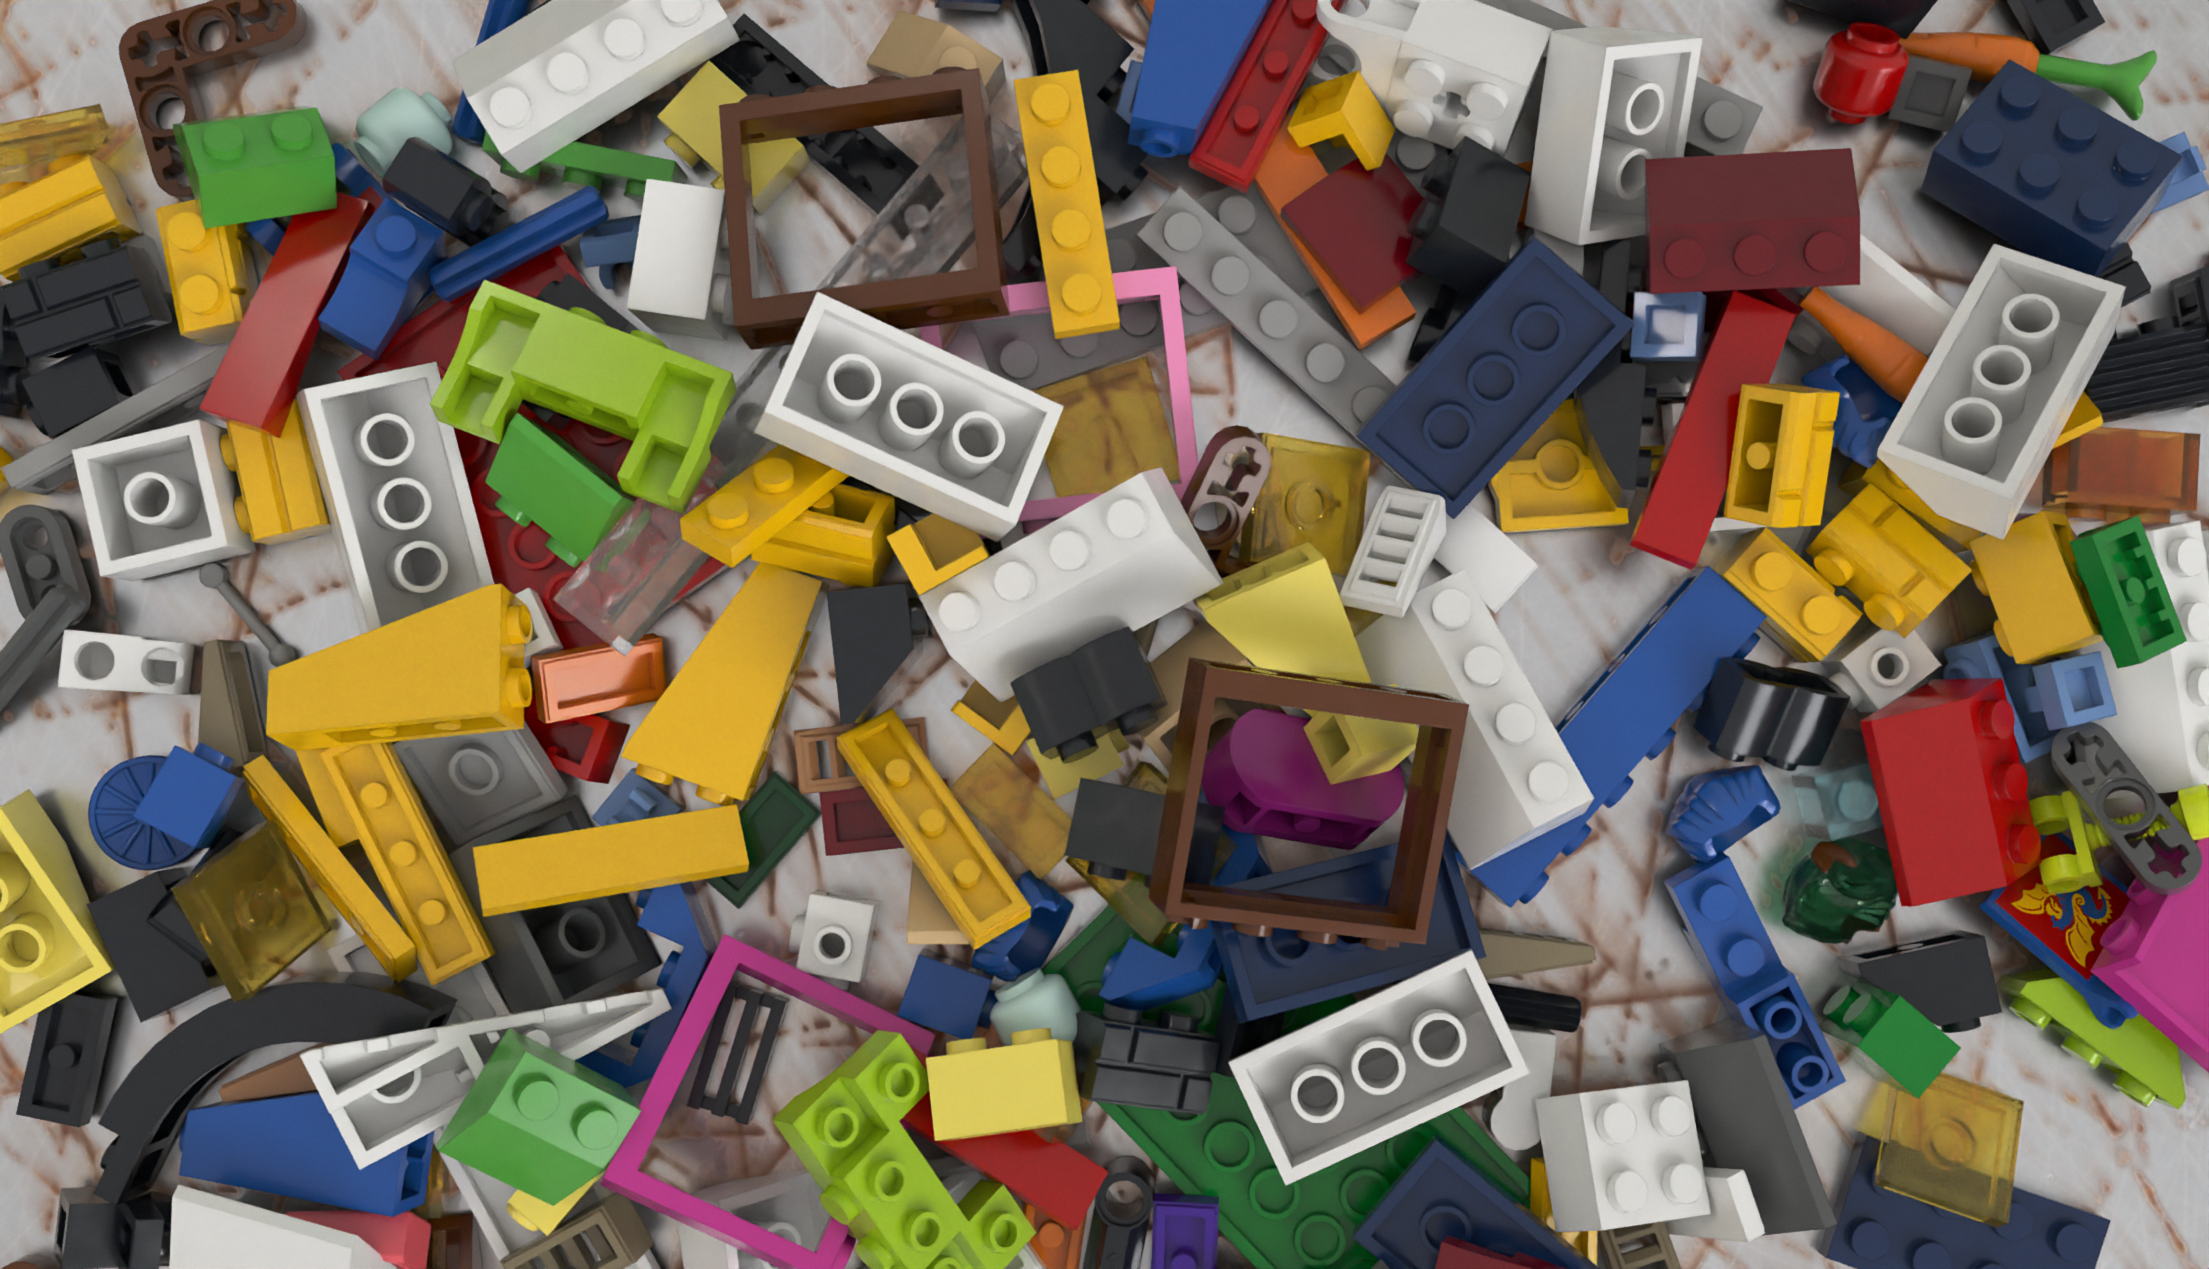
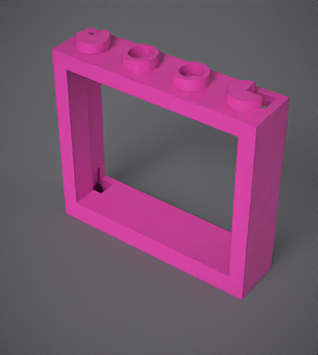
M724 934L639 1104V1108L642 1111L616 1151L600 1185L781 1269H844L854 1249L856 1238L847 1234L850 1229L847 1225L838 1222L831 1215L813 1252L638 1171V1168L735 970L871 1034H874L877 1030L901 1033L909 1045L928 1057H936L928 1053L936 1034ZM901 1123L903 1128L907 1130V1127Z

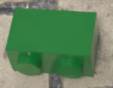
M1856 981L1852 987L1849 985L1842 987L1828 1000L1823 1009V1014L1826 1017L1819 1024L1823 1035L1870 1076L1917 1099L1920 1098L1961 1049L1903 997L1860 981Z

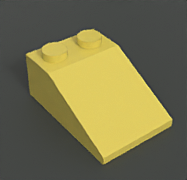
M30 789L0 805V1034L115 968L87 907L90 901L67 844Z

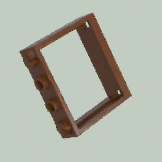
M955 66L944 67L934 71L932 75L905 79L896 76H880L871 79L867 84L842 88L831 85H816L807 88L800 94L779 97L753 94L742 98L737 103L719 105L734 327L750 350L793 345L817 292L899 330L1010 315L989 98L979 68L966 70ZM957 114L964 115L978 268L760 298L749 144Z
M1189 657L1148 899L1164 915H1167L1168 922L1186 923L1192 929H1205L1208 926V920L1231 922L1233 923V930L1260 937L1272 936L1273 928L1275 927L1297 930L1296 935L1299 938L1322 944H1335L1338 935L1361 937V944L1387 951V946L1399 948L1400 942L1426 945L1469 704L1443 693ZM1216 697L1420 725L1387 906L1184 882Z

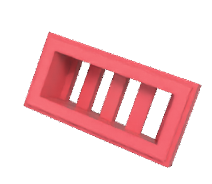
M360 1210L294 1211L284 1214L357 1235L380 1253L383 1261L392 1263L398 1269H426L431 1224L410 1210L393 1217Z

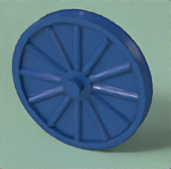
M147 755L121 762L110 769L93 790L88 808L91 833L101 850L112 860L123 866L145 871L164 869L183 861L198 849L133 817L134 812L167 757Z

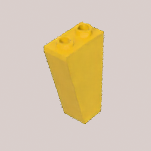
M760 562L625 744L621 757L638 763L635 774L668 786L672 785L674 777L698 785L695 793L697 797L722 806L732 805L735 798L742 801L751 799L758 785L830 585L784 567Z
M487 585L271 669L268 674L266 735L294 751L524 729V707H528L532 700L531 678L524 667V644L530 643L533 633L530 611L504 585Z

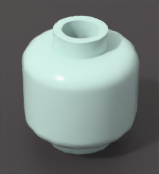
M394 88L357 118L356 130L359 138L354 141V146L365 163L382 179L408 138L419 137L449 155L453 142L447 126L453 120L445 106L433 94L425 92L422 96H419L407 88Z
M1036 968L1020 975L1016 981L1008 982L995 992L998 1002L991 1010L990 1020L1004 1046L1012 1045L1011 1033L1041 1028H1051L1052 1039L1069 1040L1072 1043L1075 1040L1077 1034L1076 1013L1082 1009L1066 980L1061 975H1044L1040 968Z

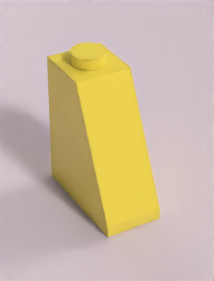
M1306 542L1222 578V585L1193 600L1195 606L1207 622L1256 667L1372 683L1327 561L1310 542ZM1303 709L1312 718L1320 712Z

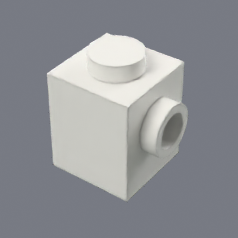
M1871 623L1821 662L1832 676L1829 680L1851 697L1847 708L1853 710L1856 707L1859 712H1876L1917 689L1915 687L1916 684L1941 666V663L1915 630L1904 639L1895 630L1887 631L1874 623Z
M819 889L812 892L809 896L806 916L796 915L791 930L789 953L799 954L796 968L805 973H810L812 976L841 990H848L849 981L860 983L867 973L880 901Z

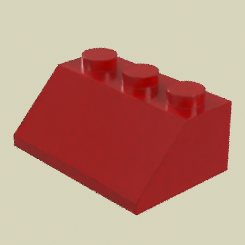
M2002 678L1933 679L1860 720L1901 906L1914 907L2006 887L2042 863L2040 857L2041 838L2033 824L2027 796L2028 777L2025 768L2020 763L2013 730L2015 723L2012 706L2007 701Z

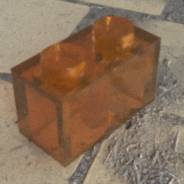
M2098 427L2051 450L2044 463L2042 508L2065 509V515L2068 520L2081 522L2106 521L2107 512L2129 514V518L2139 515L2142 525L2170 523V516L2196 511L2201 434Z

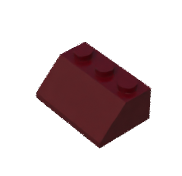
M1851 148L1645 159L1646 292L1649 294L1860 285V209Z

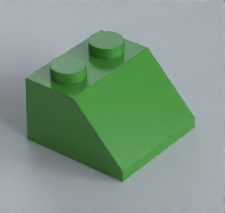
M300 106L172 124L174 136L204 229L337 208L335 158L317 107Z
M517 413L509 423L485 483L501 495L495 502V505L501 511L525 528L533 520L551 535L545 545L574 568H577L581 561L601 568L649 509L633 495L623 492L620 484L550 428L520 413Z
M508 1028L435 1147L437 1151L554 1206L607 1168L642 1110L621 1084Z

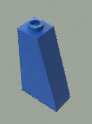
M1155 0L1127 144L1140 146L1144 152L1157 157H1174L1177 154L1190 156L1273 0Z
M318 1090L240 1102L220 1101L188 1110L187 1120L179 1137V1147L182 1152L179 1175L393 1217L425 1204L434 1131L359 1170Z

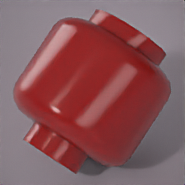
M1856 22L1851 24L1848 30L1837 32L1828 40L1813 82V89L1817 99L1829 107L1828 114L1832 118L1844 123L1861 124L1865 122L1866 117H1877L1891 110L1896 102L1909 65L1907 51L1899 43L1900 37L1895 31L1875 23Z

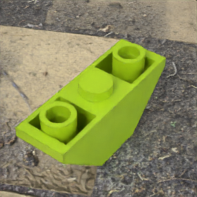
M2051 968L2002 975L1996 986L2014 999L2009 1006L2011 1011L2040 1030H2044L2047 1024L2066 1037L2061 1044V1047L2066 1052L2093 1069H2096L2100 1063L2118 1076L2113 1086L2133 1101L2147 1108L2152 1101L2177 1110L2185 1102L2186 1095L2178 1046L2140 1013L2135 1018L2126 1019L2122 1026L2116 1029L2107 1028L2096 1019L2085 998Z

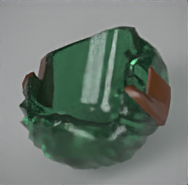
M1846 837L1829 842H1818L1795 863L1786 879L1782 906L1784 907L1783 925L1799 935L1821 943L1848 944L1858 931L1879 932L1884 921L1888 920L1890 910L1895 907L1898 896L1890 854L1883 848L1855 838Z

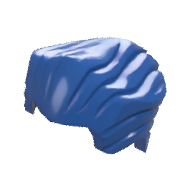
M1844 353L1801 376V382L1805 387L1840 392L1837 417L1833 425L1834 437L1832 448H1837L1840 454L1847 458L1852 457L1856 463L1871 468L1876 463V460L1879 459L1877 457L1878 448L1903 404L1889 396Z
M1759 765L1739 766L1705 772L1692 777L1684 787V791L1679 795L1675 803V808L1671 811L1665 833L1669 836H1674V840L1683 847V850L1696 863L1700 861L1707 863L1717 856L1716 852H1724L1751 831L1779 814L1781 807L1776 794L1763 775Z
M1033 869L1024 872L1018 879L1013 881L1031 906V917L975 949L971 961L973 968L977 970L983 969L984 973L996 976V978L1005 982H1014L1020 975L1042 967L1064 930L1074 908V905L1063 895H1060L1058 890L1053 886H1048L1043 878L1037 877V873Z

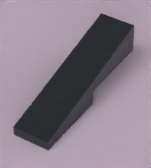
M745 13L733 24L740 41L708 59L748 96L764 94L779 97L800 94L807 88L816 85H829ZM873 126L795 137L803 144L810 159L895 236L905 228L938 192L927 172Z

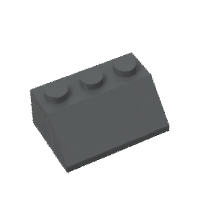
M576 795L477 837L448 855L496 952V955L486 959V962L512 1014L594 1000L661 965L643 928L637 926L639 920L625 893L483 917L473 847L592 828Z
M1729 1017L1660 1043L1659 1046L1665 1062L1657 1065L1662 1083L1688 1080L1701 1158L1705 1167L1742 1169L1745 1171L1764 1226L1765 1234L1763 1235L1819 1230L1836 1225L1837 1221L1766 1035Z

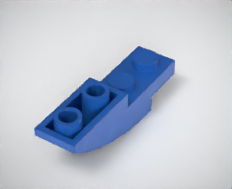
M1722 851L1716 852L1717 856L1709 862L1700 861L1665 880L1664 883L1686 925L1682 930L1729 1017L1766 1035L1795 1110L1846 1082V1079L1794 974L1782 965L1730 857Z

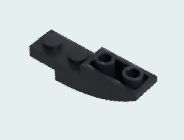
M1631 240L1604 241L1598 290L1625 313V304L1634 303L1635 292H1639L1641 264H1629ZM1632 328L1572 392L1577 422L1593 466L1616 507L1626 509L1631 508L1636 488H1648L1651 450L1639 449L1641 426L1653 427L1657 399V388L1645 387L1647 365L1632 364L1633 359L1630 357Z

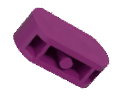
M1255 708L1242 715L1205 756L1201 780L1202 789L1208 804L1226 807L1223 823L1233 831L1350 851L1364 842L1400 807L1404 796V779L1399 764L1391 771L1330 785L1303 728L1311 719L1287 715L1279 709L1261 710Z

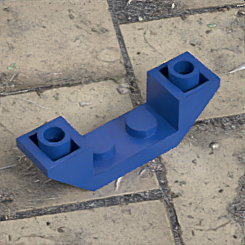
M1202 789L1198 802L1208 804ZM1222 823L1218 849L1231 855L1228 860L1222 859L1216 865L1212 873L1210 885L1224 886L1273 874L1261 835L1233 831ZM1208 920V926L1205 929H1192L1188 924H1184L1177 940V950L1179 952L1175 958L1130 937L1123 951L1116 952L1108 961L1103 971L1101 980L1103 988L1099 996L1105 1002L1131 1005L1142 1009L1144 1012L1213 988L1223 969L1210 920Z
M692 881L640 890L636 901V906L644 909L637 926L684 946L682 953L673 950L669 954L656 984L665 989L664 993L672 1009L635 1028L630 1045L639 1048L637 1054L609 1042L575 1060L579 1064L621 1084L624 1088L653 1078L717 949Z

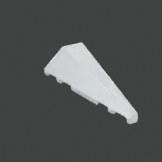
M658 988L318 1047L300 1053V1057L327 1110L331 1113L359 1170L449 1123L508 1028L575 1061L671 1010L672 1007L663 989Z

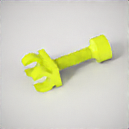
M2207 784L2178 789V799L2170 806L2169 810L2194 841L2209 838V788ZM2071 791L2062 792L2061 796L2049 795L2030 800L2029 805L2033 824L2039 834H2055L2071 828L2077 852L2076 855L2063 854L2052 856L2042 860V863L2039 864L2043 886L2047 885L2048 893L2063 894L2077 891L2087 885L2090 888L2103 885L2095 850L2100 848V845L2102 847H2106L2107 844L2111 846V843L2096 824L2087 822L2084 808ZM2143 811V814L2137 812L2136 816L2129 814V818L2124 815L2122 819L2116 817L2115 820L2113 818L2111 820L2123 825L2134 824L2143 818L2146 811ZM2156 821L2142 837L2147 838L2148 834L2152 837L2156 831L2165 828L2159 821Z

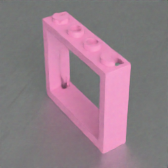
M1177 267L1112 273L1117 305L1159 300L1179 484H1172L1171 486L1181 502L1198 466V455ZM1046 281L1007 285L1010 315L971 321L1049 313L1050 306ZM941 325L920 327L921 340L943 350ZM1105 492L1025 501L1017 522L1022 521L1023 534L1034 533ZM980 535L981 539L987 538L983 535Z

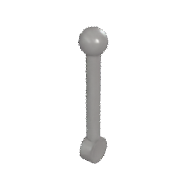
M216 563L204 565L199 572L200 582L205 587L219 591L268 649L270 663L275 667H279L294 661L295 653L293 649L287 644H280L228 583L229 573L223 565Z

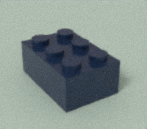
M2009 59L1934 148L1921 191L2030 256L2099 277L2164 197L2183 156Z

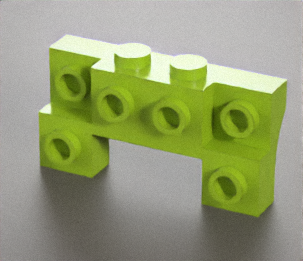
M484 280L470 305L461 340L448 370L430 402V406L439 422L497 444L501 443L507 427L514 418L522 400L632 440L634 442L617 474L622 491L685 514L712 458L709 446L736 392V386L732 372L668 349L660 339L647 332L632 330L628 334L607 326L600 317L586 309L571 307L567 311Z
M877 1030L840 1067L811 1088L795 1096L772 1119L823 1191L819 1195L822 1206L834 1219L847 1225L859 1241L855 1245V1250L860 1259L870 1269H1004L1036 1234V1231L1004 1184L980 1179L966 1196L956 1204L899 1121L929 1091L927 1071L901 1033Z

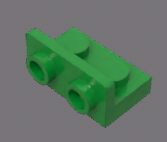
M2139 515L2080 533L2077 539L2069 542L2076 559L2077 573L2086 585L2100 622L2101 636L2110 648L2117 669L2141 664L2187 641Z

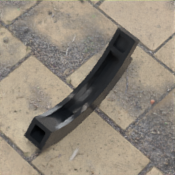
M326 972L302 975L268 984L208 1007L180 1024L156 1043L133 1067L113 1095L98 1124L119 1136L111 1142L101 1159L100 1167L104 1169V1172L94 1194L116 1206L150 1190L188 1110L220 1073L253 1050L269 1045L292 1042H321L336 1045L445 1026L458 999L431 987L405 979L398 983L386 975L366 972Z

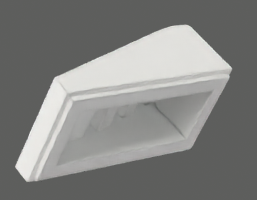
M1386 486L1374 507L1339 596L1343 605L1403 618L1447 533L1446 507L1443 497L1395 486ZM1371 577L1395 582L1397 585L1393 587L1369 582L1368 580Z

